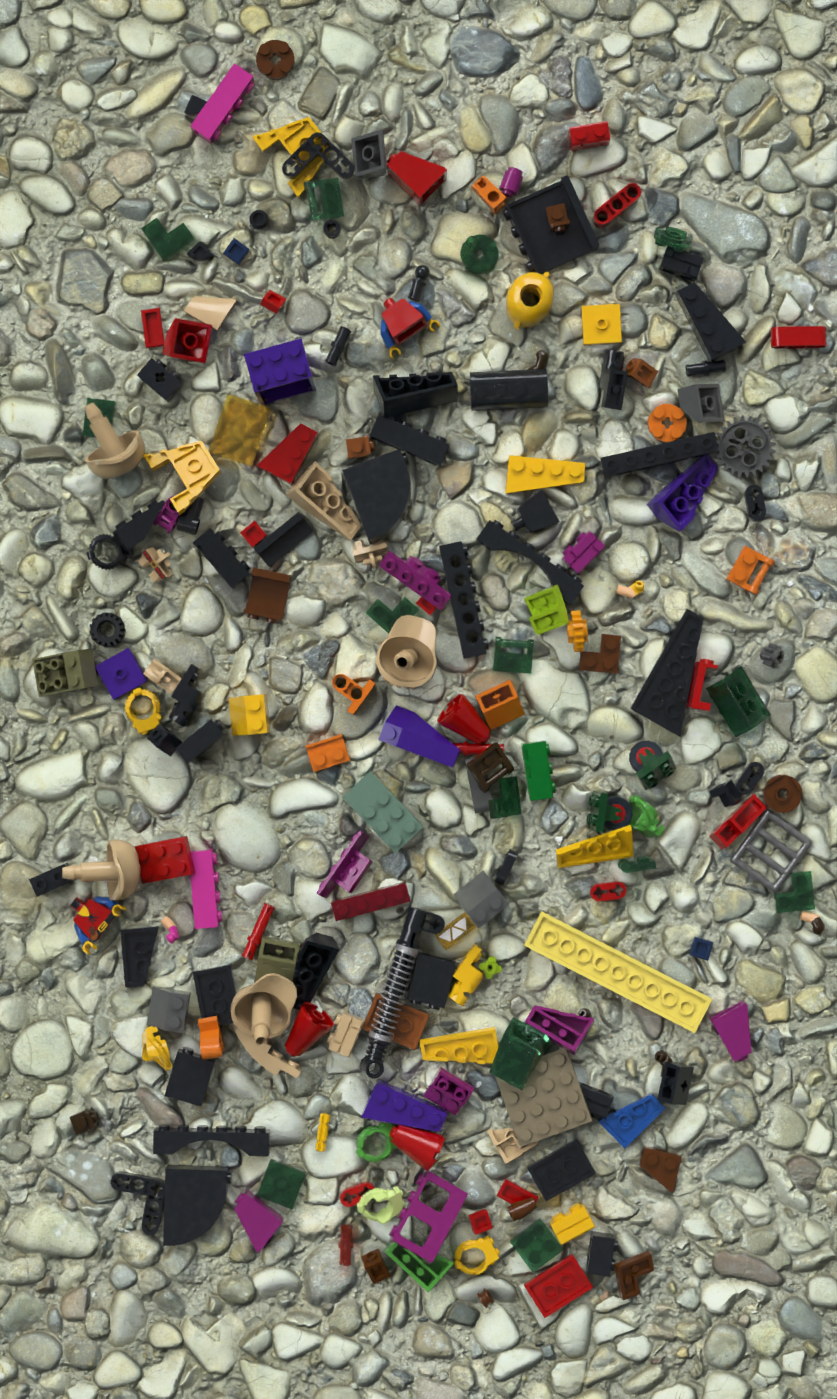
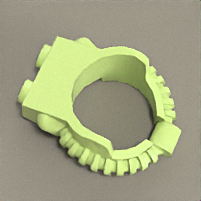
M398 1186L393 1187V1190L382 1188L369 1190L357 1203L358 1212L369 1220L386 1224L392 1217L398 1216L402 1208L405 1207L404 1200H402L403 1192ZM371 1199L377 1202L388 1200L387 1207H383L380 1211L370 1212L365 1208Z

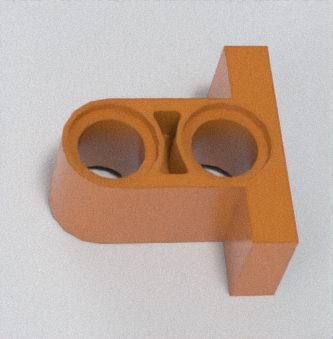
M338 674L332 680L333 687L352 701V704L347 709L352 715L355 714L375 686V683L369 679L365 686L361 687L344 674ZM339 677L346 679V686L344 688L336 686V680ZM358 688L362 691L360 699H354L351 696L353 689Z
M217 1016L198 1019L202 1060L222 1057L225 1046Z

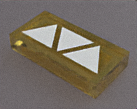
M463 912L446 925L441 933L434 934V936L443 948L447 950L474 930L476 926L468 915Z

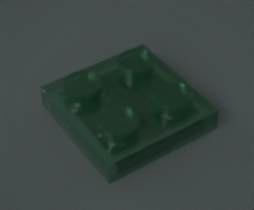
M270 1159L257 1196L293 1209L306 1172Z
M541 1217L510 1240V1243L533 1273L564 1250Z

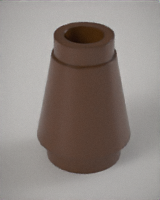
M531 1197L510 1203L511 1206L507 1207L512 1220L520 1221L536 1209L537 1205Z

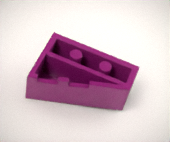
M534 1005L525 1020L526 1027L573 1055H576L595 1023L594 1018L591 1017L587 1018Z

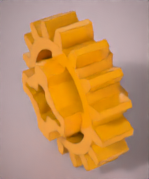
M580 610L571 611V620H569L566 627L568 643L573 644L574 652H583L584 642H588L586 619L581 618Z

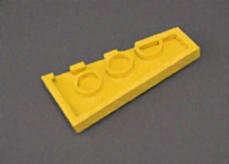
M509 455L505 494L583 483L586 463Z
M495 1027L420 1039L423 1060L501 1065Z

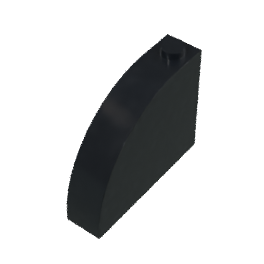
M400 449L342 470L370 545L391 534L402 522L409 508L411 481L406 466L409 464L406 453L402 454Z
M167 1165L165 1168L163 1246H175L191 1242L202 1236L214 1225L226 1201L228 1184L232 1182V1172H228L229 1166Z

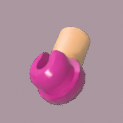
M165 916L160 922L170 932L166 939L173 944L180 937L178 928L168 916Z

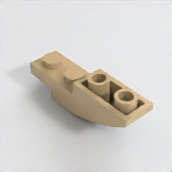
M238 1028L236 1029L237 1036L245 1049L261 1066L276 1076L281 1069L298 1078L302 1070L299 1067L300 1064L292 1059L288 1061L282 1058L283 1055L276 1050L269 1051L272 1045L269 1042L270 1039L267 1040L264 1046H259L256 1044L254 1036L246 1035L239 1031Z

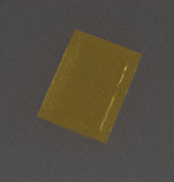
M227 394L208 452L252 467L271 408Z

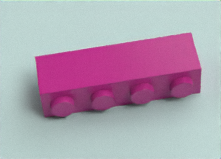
M234 63L191 124L192 132L210 144L214 140L217 141L222 134L221 129L223 126L231 122L235 109L238 110L242 106L244 96L252 92L255 86L254 77Z
M213 849L191 851L195 874L190 875L195 929L218 927L220 922L223 921L222 910H218V903H221L220 891L217 892L216 884H219V873L215 872V865L218 864L217 853H214Z

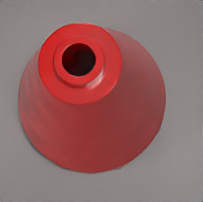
M463 694L455 696L447 704L448 708L446 711L442 710L437 719L441 726L476 744L486 743L491 736L489 734V727Z
M304 1002L291 1028L285 1047L286 1052L293 1057L301 1056L333 1028L334 1022L324 1010L322 1013L316 1010L318 1006L315 1004Z
M399 1124L397 1127L393 1126L389 1133V1137H391L390 1142L427 1171L435 1163V1157L437 1153H440L445 1139L444 1136L438 1133Z

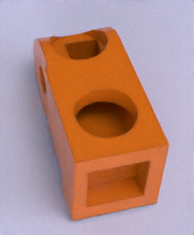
M483 175L471 186L473 191L489 207L494 215L507 202V197Z

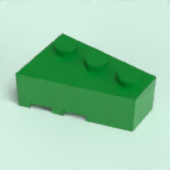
M545 740L521 743L529 800L553 798L556 788L555 783L551 782L550 774H553L552 763L548 762V755H550L549 744H546Z

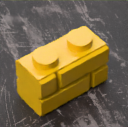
M584 1203L572 1205L569 1207L568 1212L564 1214L559 1212L550 1221V1225L561 1245L595 1228V1224Z

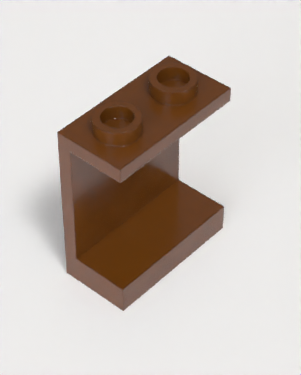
M253 567L248 600L243 613L248 614L247 618L259 620L260 616L267 618L266 622L277 624L278 620L283 621L292 576Z

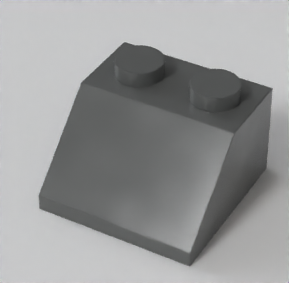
M383 130L351 138L355 177L373 179L384 176L387 164Z
M153 986L147 1025L165 1031L183 1033L186 1028L191 992Z

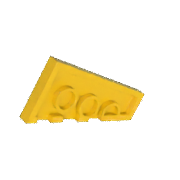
M631 825L556 849L558 868L634 857Z

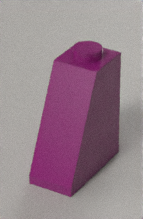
M742 1000L710 1018L711 1023L734 1062L737 1060L741 1062L749 1057L748 1054L751 1053L748 1007Z
M247 1190L245 1194L241 1192L234 1201L237 1203L234 1210L255 1250L259 1253L282 1224L284 1218Z

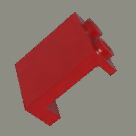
M700 659V662L694 663L693 676L686 704L687 708L710 711L711 703L701 702L700 697L706 668L718 669V665H714L713 660Z

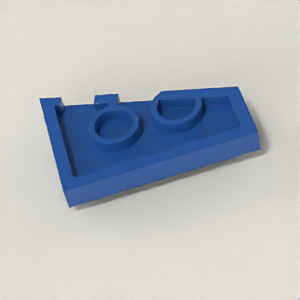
M651 1093L608 1114L606 1119L600 1118L597 1121L626 1148L665 1109V1106Z

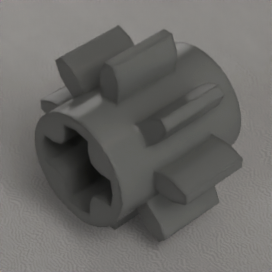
M769 643L768 647L764 646L760 652V658L764 660L762 664L775 668L776 664H781L784 659L782 647L773 643Z

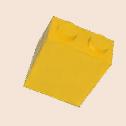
M267 694L229 698L232 736L270 733Z

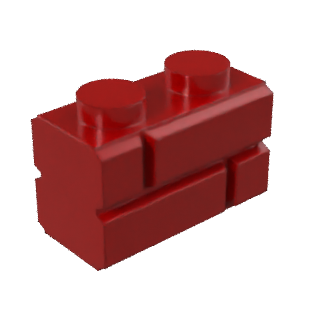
M604 121L569 127L568 137L571 151L595 148L598 145H609L610 133L608 122Z

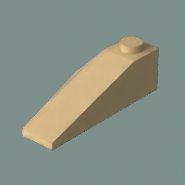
M314 462L296 479L286 495L302 509L350 541L362 525L350 506H347L340 490H337L331 475L317 462Z

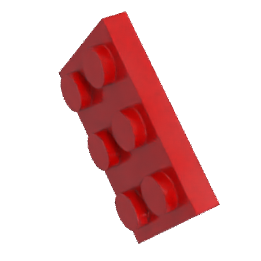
M188 836L134 846L138 854L142 884L195 874Z
M573 1253L524 1283L526 1290L544 1318L593 1288L592 1283Z

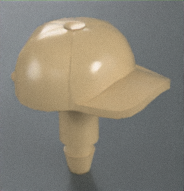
M93 402L86 405L84 409L87 419L91 422L89 426L101 445L85 458L88 468L97 477L103 479H111L129 473L144 458L145 444L140 433L134 430L117 436L106 416L103 417L101 410Z
M412 615L401 616L393 625L386 640L379 646L376 654V664L383 676V680L389 681L391 686L396 685L397 688L404 686L405 689L409 687L416 689L417 686L425 684L433 677L437 667L435 656L436 630L430 621Z
M117 839L108 840L106 861L81 862L80 865L63 867L62 878L70 880L81 879V882L107 881L109 899L111 901L124 900L136 892L139 884L140 864L137 851L129 842Z
M270 973L261 977L254 984L240 989L231 1003V1018L234 1026L246 1035L254 1036L255 1042L259 1046H264L269 1038L281 1035L290 1024V1014L297 998V988L294 983L279 974Z

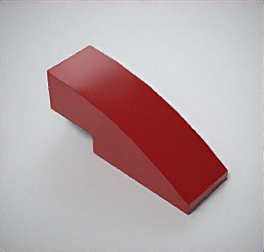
M752 794L709 837L721 850L727 848L767 807L755 794Z

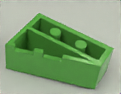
M390 1242L384 1249L385 1253L427 1292L434 1287L454 1264L452 1260L439 1254L436 1255L433 1263L427 1264L422 1261V1258L394 1242Z

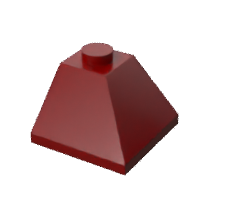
M175 318L166 333L162 354L169 357L206 363L212 325Z

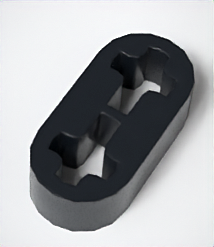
M750 485L744 491L747 513L751 520L760 521L766 515L763 492L758 485ZM751 488L754 491H758V495L755 496L756 502L753 501L752 496L748 495L751 492ZM754 504L757 505L758 510L762 511L759 514V518L752 514V511L755 510Z
M751 762L746 766L735 782L738 793L748 794L753 790L764 774V767L761 763ZM758 765L760 773L749 777L752 773L751 767ZM749 779L747 783L748 789L741 791L739 783Z
M512 849L508 850L494 882L504 885L518 852Z

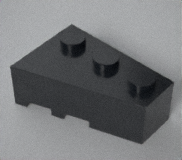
M209 528L193 544L201 551L228 585L234 589L251 575L248 572L251 568L244 560L240 562L237 559L236 555L238 553L231 545L229 547L226 546L223 542L226 539L219 531L215 533L214 530Z

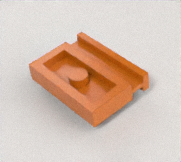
M342 734L305 746L313 772L350 761Z

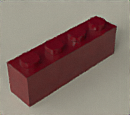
M406 881L332 900L331 905L335 920L339 921L407 903L411 899Z

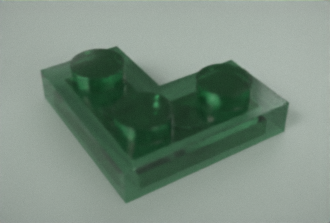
M155 218L141 228L163 261L195 240L184 223L167 233L158 218Z
M404 597L393 611L377 599L365 613L389 634L393 625L401 616H414L419 609Z
M517 776L499 779L501 798L488 800L490 819L522 814Z
M811 871L791 872L793 891L774 893L776 913L815 909Z

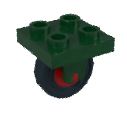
M649 740L638 742L631 748L629 753V762L637 772L638 780L645 791L648 788L652 789L657 786L662 778L671 776L674 770L677 769L668 751L663 753L655 742Z
M593 791V795L591 794L589 797L591 811L590 814H587L586 824L589 825L588 829L597 832H603L604 827L616 830L627 826L631 822L633 816L632 808L624 798L618 796L608 797V793Z

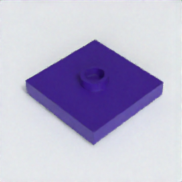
M129 648L95 666L113 700L147 682Z

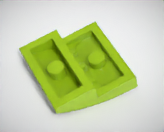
M558 585L524 598L532 615L529 620L536 635L569 623L566 606Z

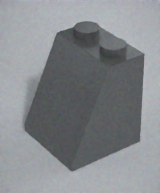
M481 871L454 893L464 911L478 928L482 927L509 905L508 900L484 871Z

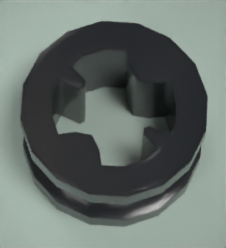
M328 220L324 223L323 231L326 237L334 239L339 236L341 228L336 220ZM329 225H331V227L332 225H335V233H333V231L332 234L328 233Z

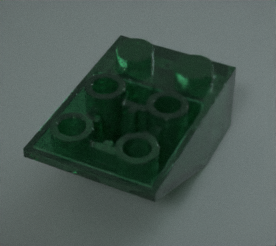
M513 1017L503 1034L489 1073L522 1091L551 1040L545 1033Z

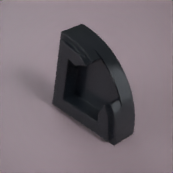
M192 95L184 113L187 115L199 114L207 101Z
M201 241L187 253L190 258L197 261H205L214 256Z

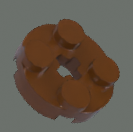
M270 40L260 45L256 55V63L259 71L267 78L281 80L287 77L294 68L295 58L287 42ZM275 55L281 58L276 65L273 61H270Z
M775 775L763 787V799L766 805L776 812H791L800 803L802 788L799 782L791 776ZM779 789L787 790L786 798L778 797Z

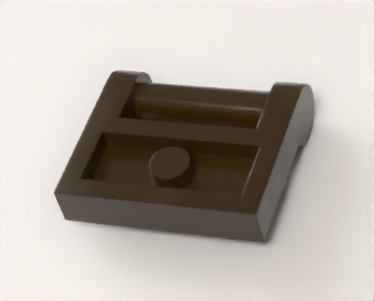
M497 742L490 745L466 764L483 793L490 790V786L507 773L510 774L514 771V767ZM499 764H502V768L485 781L483 777Z

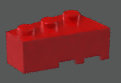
M300 423L257 464V467L293 485L319 436L318 432Z

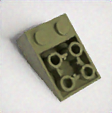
M92 649L75 650L32 659L39 697L98 687Z
M263 936L254 983L270 973L279 974L292 982L301 943Z

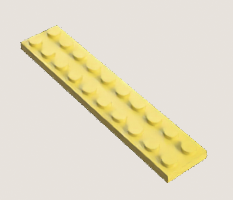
M543 911L540 912L524 943V946L693 1033L696 1032L712 1001V998Z

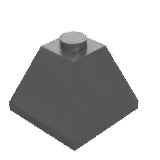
M694 384L677 389L680 408L698 423L725 421L719 384Z

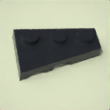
M159 926L120 930L125 988L145 985Z

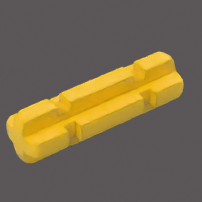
M321 1113L317 1133L318 1141L316 1142L315 1149L316 1151L324 1152L326 1150L325 1141H327L330 1115Z

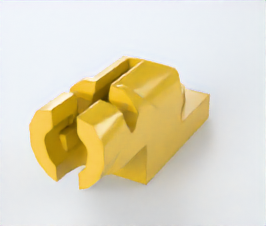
M476 943L453 973V977L458 981H455L448 996L461 1006H464L468 1000L464 992L472 994L482 981V971L472 965V962L476 963L482 956V953H480L482 949Z

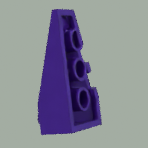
M709 455L701 456L658 492L646 505L658 520L678 532L682 531L693 520L696 514L695 510L698 504H701L702 496L718 469L717 465Z
M397 705L385 721L378 739L453 768L460 752L458 747L415 712Z

